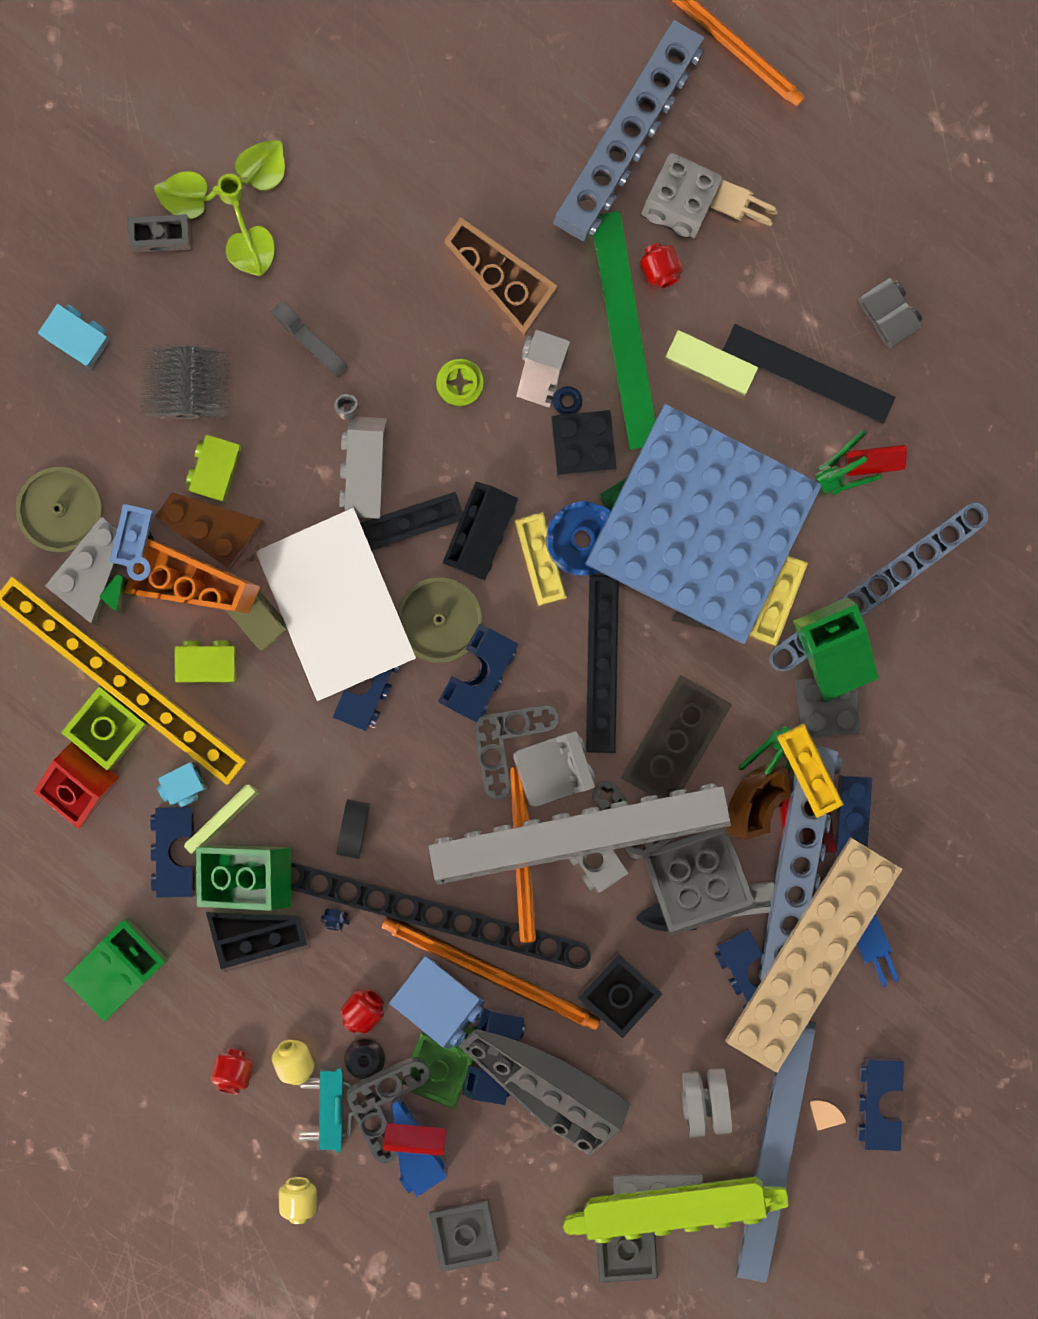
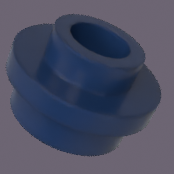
M562 387L556 391L553 397L554 408L561 415L575 414L582 407V395L574 387ZM566 396H570L574 401L570 407H566L562 403V399Z
M325 909L324 915L320 918V921L325 923V928L332 931H342L343 927H349L350 921L347 920L348 913L340 910Z

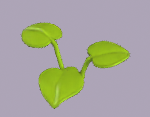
M265 141L244 150L238 156L235 163V171L238 176L234 174L223 175L218 181V186H214L213 191L209 195H206L208 186L205 179L200 174L192 171L179 172L154 186L158 200L172 215L187 214L190 220L196 219L204 213V201H210L219 194L224 203L233 204L242 233L233 234L227 241L226 255L229 262L238 270L256 276L265 274L270 268L275 252L273 238L263 226H254L247 231L239 201L243 196L242 185L246 186L251 182L255 189L264 191L273 189L280 184L285 174L283 144L281 141Z

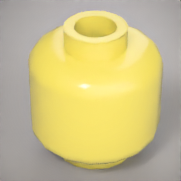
M285 1040L279 1044L272 1054L273 1066L279 1079L284 1083L292 1085L302 1084L313 1073L315 1067L314 1060L308 1046L302 1041Z
M290 1178L280 1187L278 1192L279 1211L282 1217L290 1220L293 1224H304L317 1213V1189L307 1178Z

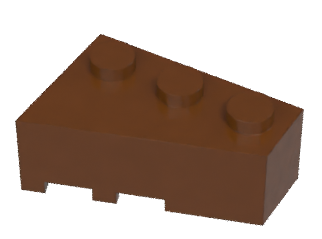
M173 492L155 516L229 570L233 568L265 523L261 519Z

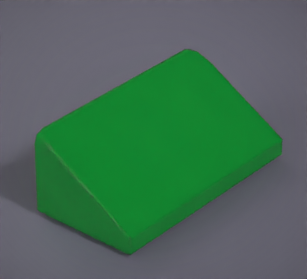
M116 575L100 594V598L116 612L124 614L128 595L124 593L129 579L122 575Z

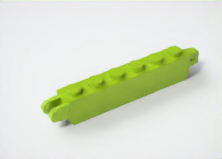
M757 1177L591 1197L585 1204L584 1211H578L574 1214L571 1212V1214L568 1213V1216H565L566 1219L562 1228L566 1234L572 1236L573 1234H587L588 1240H595L596 1243H607L613 1241V1237L625 1236V1239L629 1240L643 1237V1233L654 1232L656 1236L671 1234L674 1229L684 1228L685 1232H695L701 1230L702 1226L714 1225V1228L730 1227L732 1222L744 1221V1224L751 1225L762 1222L761 1219L767 1218V1213L788 1207V1195L786 1187L763 1186V1182Z

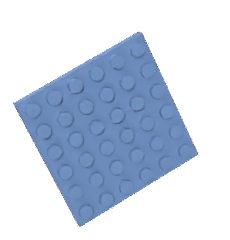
M664 404L585 565L741 644H745L817 497L821 485L813 479Z

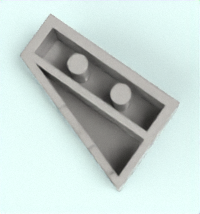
M535 330L533 337L527 336L522 351V360H525L516 397L550 408L569 352L570 341L539 330Z
M355 417L350 419L347 432H342L341 449L347 450L346 461H341L340 478L346 479L345 490L340 489L339 507H345V511L354 508L357 517L380 519L384 477L383 462L385 455L384 436L387 418Z
M103 517L97 521L45 585V587L88 622L95 625L104 602L100 598V594L112 581L119 565L110 562L117 528Z

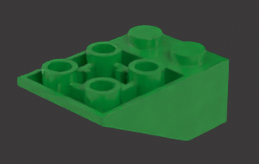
M847 597L793 621L824 702L879 679L868 632L857 603Z
M126 918L63 980L105 1022L169 959L129 918Z

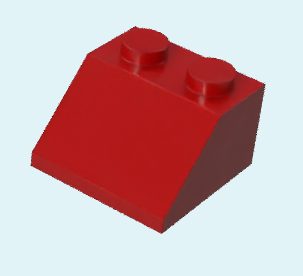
M71 742L52 761L33 792L79 829L108 795L118 777L111 770L103 768L82 749Z

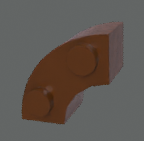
M767 764L757 768L743 779L729 803L728 813L731 826L726 827V834L728 836L746 840L770 833L771 819L775 809L782 801L791 797L786 767L775 766L772 772L766 775L765 770L769 765Z

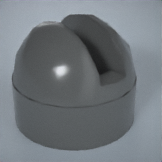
M342 394L335 400V411L340 418L344 420L352 419L358 414L359 405L355 396ZM349 403L350 411L345 412L343 404Z

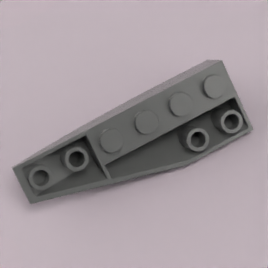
M475 1029L461 1042L459 1047L541 1124L575 1145L579 1150L591 1155L621 1131L630 1103L579 1069L530 1045Z

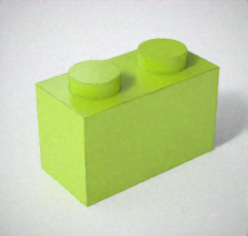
M206 434L204 441L199 440L196 447L195 457H198V462L195 469L190 468L186 480V485L190 486L188 491L192 494L225 504L243 447L239 444Z
M227 640L212 641V646H200V641H182V646H175V682H237V647L230 646V641Z

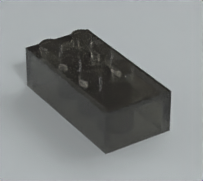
M679 674L621 774V778L651 796L657 795L658 799L670 797V792L683 790L732 704Z

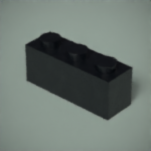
M475 481L442 564L485 581L487 574L492 568L498 547L503 541L509 520L514 514L518 498L491 485Z

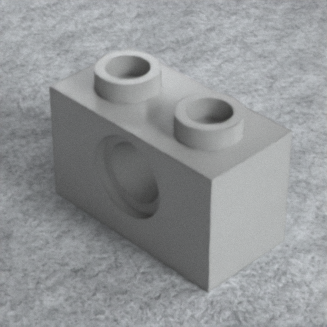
M613 850L599 852L602 854L603 862L597 868H591L586 864L587 855L569 858L573 866L579 863L585 873L581 875V878L590 891L596 888L598 893H600L628 874Z

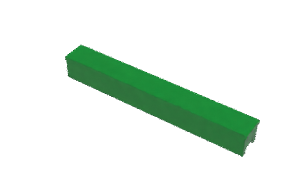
M616 211L600 214L598 218L602 222L593 236L628 450L630 451L643 447L655 422L621 213Z

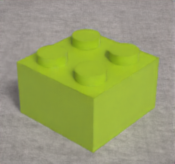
M99 686L61 733L103 768L112 770L149 724L105 688Z

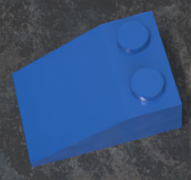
M401 1096L395 1098L392 1103L394 1124L420 1126ZM398 1152L401 1172L399 1180L408 1193L413 1191L416 1197H418L447 1177L448 1167L440 1155Z

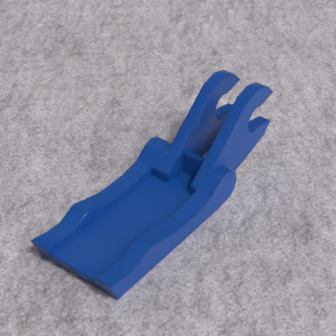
M875 913L856 945L865 964L873 962L881 985L886 987L887 982L877 959L884 956L894 982H898L899 978L889 956L892 953V949Z

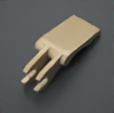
M724 180L721 181L709 208L725 213L742 221L745 214L767 226H772L773 222H771V219L748 209L749 203L774 215L778 213L776 207L753 197V192Z

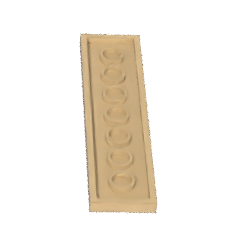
M850 837L725 1040L726 1043L777 1073L901 873L902 868Z

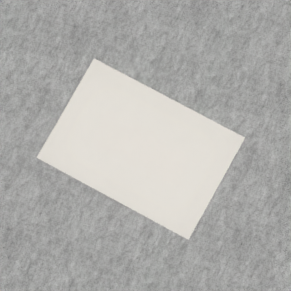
M354 508L255 551L317 701L416 658Z

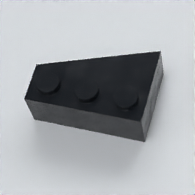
M206 912L220 969L224 972L311 948L304 920L300 916Z

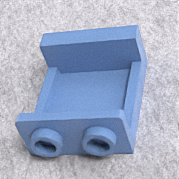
M425 956L389 1004L442 1047L451 1049L453 1046L457 1047L466 1036L464 1031L469 1024L477 1022L484 1012L482 1007L486 1002L442 969L441 965Z

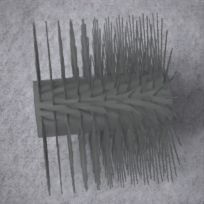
M178 345L172 348L163 347L141 350L159 351L142 352L153 353L147 355L155 356L141 358L161 359L146 362H162L142 365L159 366L144 369L162 370L145 371L151 373H142L153 375H142L152 377L147 378L149 380L141 381L153 380L155 382H141L151 384H147L150 385L148 387L140 388L157 387L158 389L142 390H151L144 392L159 391L141 394L157 395L158 397L143 396L151 398L142 399H159L142 401L150 402L144 403L150 405L141 406H160L143 408L149 410V412L140 413L160 414L173 417L174 419H194L208 415L210 416L206 418L230 415L210 413L226 411L218 409L230 407L212 405L227 403L207 405L219 401H229L213 399L228 396H209L210 394H228L221 392H229L213 391L230 390L220 388L225 387L222 385L230 384L219 385L216 383H230L221 382L223 381L221 379L231 377L210 378L212 376H230L219 375L225 373L218 372L231 370H216L228 369L218 368L226 366L210 367L230 364L218 363L227 362L218 360L228 359H211L225 357L220 355H229L218 353L230 352L209 351L196 346ZM205 348V349H210V350H222V349ZM146 415V416L163 417V416H158V415Z

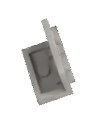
M671 153L667 156L641 215L647 217L654 224H662L673 229L680 236L695 239L722 181V177L718 173Z
M576 731L514 752L513 758L530 806L537 807L574 793L595 788L593 782L595 774L592 767L587 764L584 755L585 744Z

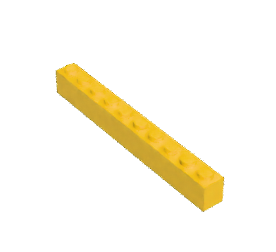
M11 577L1 589L0 606L223 783L231 785L249 762L19 579Z

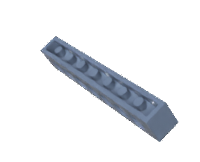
M675 20L672 21L558 210L553 222L554 225L583 242L588 234L595 235L602 222L598 217L603 209L606 211L610 210L617 197L613 192L618 184L622 187L625 185L632 172L628 167L633 160L636 162L640 160L646 149V146L642 145L647 136L653 138L661 124L657 120L662 111L666 114L668 113L676 99L672 96L676 87L683 88L690 76V73L686 72L691 63L697 65L704 53V49L701 48L704 40L703 36ZM677 55L681 58L682 62L679 64L672 63L668 56ZM662 79L668 86L659 88L654 84V80ZM648 103L652 106L653 111L644 112L640 109L639 104ZM627 127L635 128L639 135L635 137L628 136L624 129ZM614 151L619 152L623 155L624 160L614 161L609 154ZM604 176L608 179L609 184L606 186L598 185L594 178ZM588 200L593 203L595 208L590 211L584 210L580 206V202Z
M815 745L833 781L834 774H839L842 757L838 756V751L835 748ZM795 773L763 942V956L759 964L758 977L760 980L764 978L777 957L778 949L785 944L793 929L787 930L783 928V920L787 916H795L799 921L812 899L813 891H817L819 888L820 874L816 873L818 861L823 862L826 845L822 844L823 833L829 832L831 815H827V813L816 818L814 813H806L804 811V804L807 798ZM804 828H811L813 830V838L806 843L800 842L798 838L799 832ZM799 857H805L808 859L807 868L801 872L795 871L793 869L794 861ZM795 886L801 887L803 889L802 897L796 901L789 900V890Z

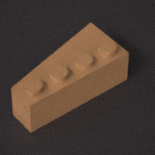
M462 217L459 218L444 240V243L470 271L521 333L526 335L559 289V286Z

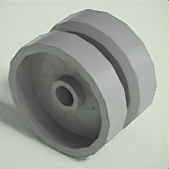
M724 1067L708 1070L706 1074L707 1088L703 1089L702 1078L697 1070L682 1072V1105L684 1118L687 1119L690 1138L704 1137L708 1131L707 1117H711L712 1128L716 1135L732 1133L730 1100Z

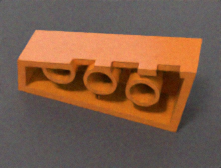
M147 539L143 558L147 559L150 563L151 573L142 581H136L130 577L124 593L249 614L261 586L163 542ZM137 563L134 566V572L138 575L144 572V565Z

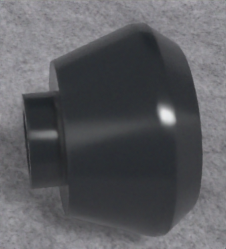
M357 1040L346 1050L344 1057L345 1066L352 1076L362 1080L383 1069L385 1063L383 1049L373 1040Z

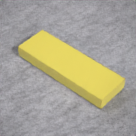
M544 513L515 520L538 606L567 598L559 568L551 560L547 552L545 543L547 524Z
M789 555L787 556L749 636L777 646L808 565L807 562Z

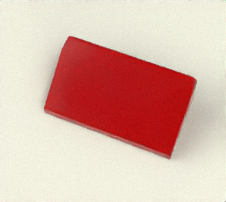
M897 445L848 451L844 455L846 466L864 456L867 457V461L848 472L847 475L857 476L904 470L906 467L907 446Z
M389 1123L385 1128L383 1149L384 1151L442 1156L445 1148L446 1130L436 1127Z

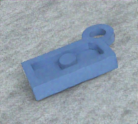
M123 504L110 562L127 566L128 575L136 581H142L151 573V565L143 556L154 511ZM137 563L144 565V572L140 575L134 572V566Z

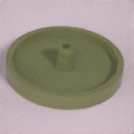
M50 467L35 473L22 486L16 501V518L24 536L35 546L54 553L74 551L103 515L102 500L96 486L82 473L67 467Z
M445 577L428 578L412 586L403 596L397 610L414 655L433 663L451 662L468 653L469 651L465 649L478 625H482V612L475 595L464 584Z

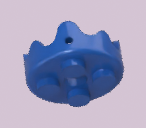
M579 501L561 508L554 514L546 530L545 543L551 560L558 568L575 576H588L599 572L585 565V562L611 512L608 508L588 501ZM578 531H585L590 537V542L585 548L577 546L574 541V536Z

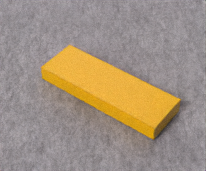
M803 723L777 736L816 818L843 806L841 797L805 724Z

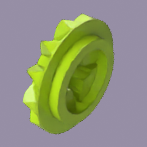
M454 359L447 362L439 370L436 379L439 395L448 404L460 407L473 403L481 395L484 383L480 369L473 362L466 359ZM458 370H461L464 380L473 382V384L463 386L462 395H459L456 386L447 384V382L457 379Z

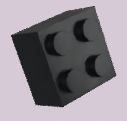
M611 410L551 416L557 478L616 472L617 465Z
M616 952L578 994V999L623 1039L663 994L619 952Z

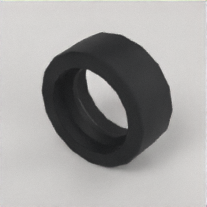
M347 799L338 840L337 855L360 858L370 808L369 803Z

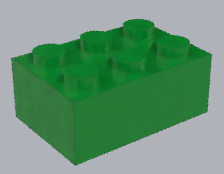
M222 844L196 847L197 907L269 911L291 907V847Z

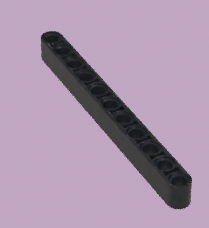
M291 861V867L296 868L299 872L298 881L291 883V890L573 969L584 968L591 960L589 947L580 940L535 928L536 940L527 943L525 946L518 947L513 944L511 938L515 932L519 931V923ZM323 875L327 879L328 887L326 890L317 891L313 888L312 879L314 876ZM351 883L356 887L357 894L354 898L346 899L341 895L340 889L343 884ZM380 891L384 894L385 903L383 906L374 907L369 901L371 892ZM400 900H411L414 904V911L409 915L401 914L397 908ZM431 907H437L442 911L443 918L437 923H432L427 919L426 911ZM457 916H468L472 922L471 927L465 931L458 930L454 924ZM488 923H495L500 928L499 936L494 939L487 938L483 933V928ZM545 939L554 940L557 943V950L550 955L544 954L540 949L542 941ZM581 947L586 951V957L582 962L576 963L571 961L569 952L572 948Z

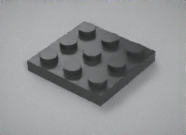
M726 827L705 831L666 844L643 858L670 936L756 908L731 837L726 834Z

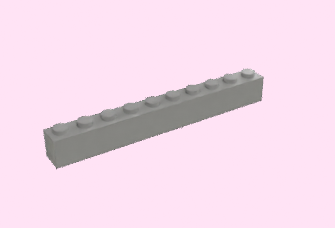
M707 784L700 786L697 792L687 793L686 789L670 792V797L658 799L657 795L641 798L640 803L629 805L628 801L611 804V809L599 811L598 807L582 810V815L570 817L569 813L552 816V821L542 823L540 819L528 820L523 822V827L511 829V825H503L493 828V833L482 835V831H473L464 834L463 839L453 840L452 837L439 838L435 840V844L428 845L434 880L439 885L731 826L723 786L717 787L716 784Z

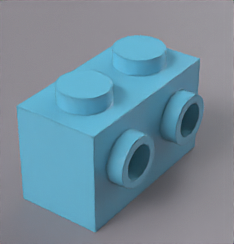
M57 304L38 334L89 369H92L110 342V339L104 335L107 330L93 320L90 324L81 320L82 313L69 304L65 308Z
M190 762L159 777L160 785L157 786L164 802L169 801L171 805L179 803L180 807H185L199 800L198 793L209 788L197 762Z

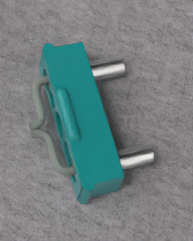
M342 1068L321 1070L320 1078H309L304 1082L320 1084H300L301 1089H320L319 1131H300L299 1135H319V1137L301 1136L299 1140L319 1141V1150H335L336 1153H339L343 1148V1138H347L351 1134L352 1116L354 1115L352 1111L348 1114L347 1132L343 1134V1088L345 1086L348 1090L351 1085L344 1082V1070Z

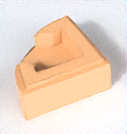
M822 1100L809 1101L818 1131L846 1123L841 1111L833 1104Z

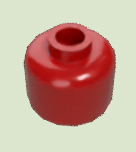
M660 242L644 250L646 254L640 260V266L650 285L659 286L660 289H664L681 279L680 274L683 271V265L673 246H661Z
M370 989L353 992L340 1010L341 1016L344 1019L342 1021L344 1027L352 1033L360 1032L366 1034L372 1031L384 1016V1002L382 998Z
M228 1049L227 1054L216 1056L211 1075V1081L217 1085L216 1090L239 1095L240 1091L248 1088L253 1063L249 1059L244 1058L245 1052Z

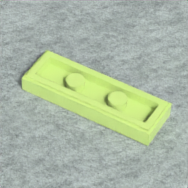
M679 330L665 357L743 395H746L758 367Z
M246 784L184 844V847L190 854L196 855V847L206 846L260 793L253 786Z

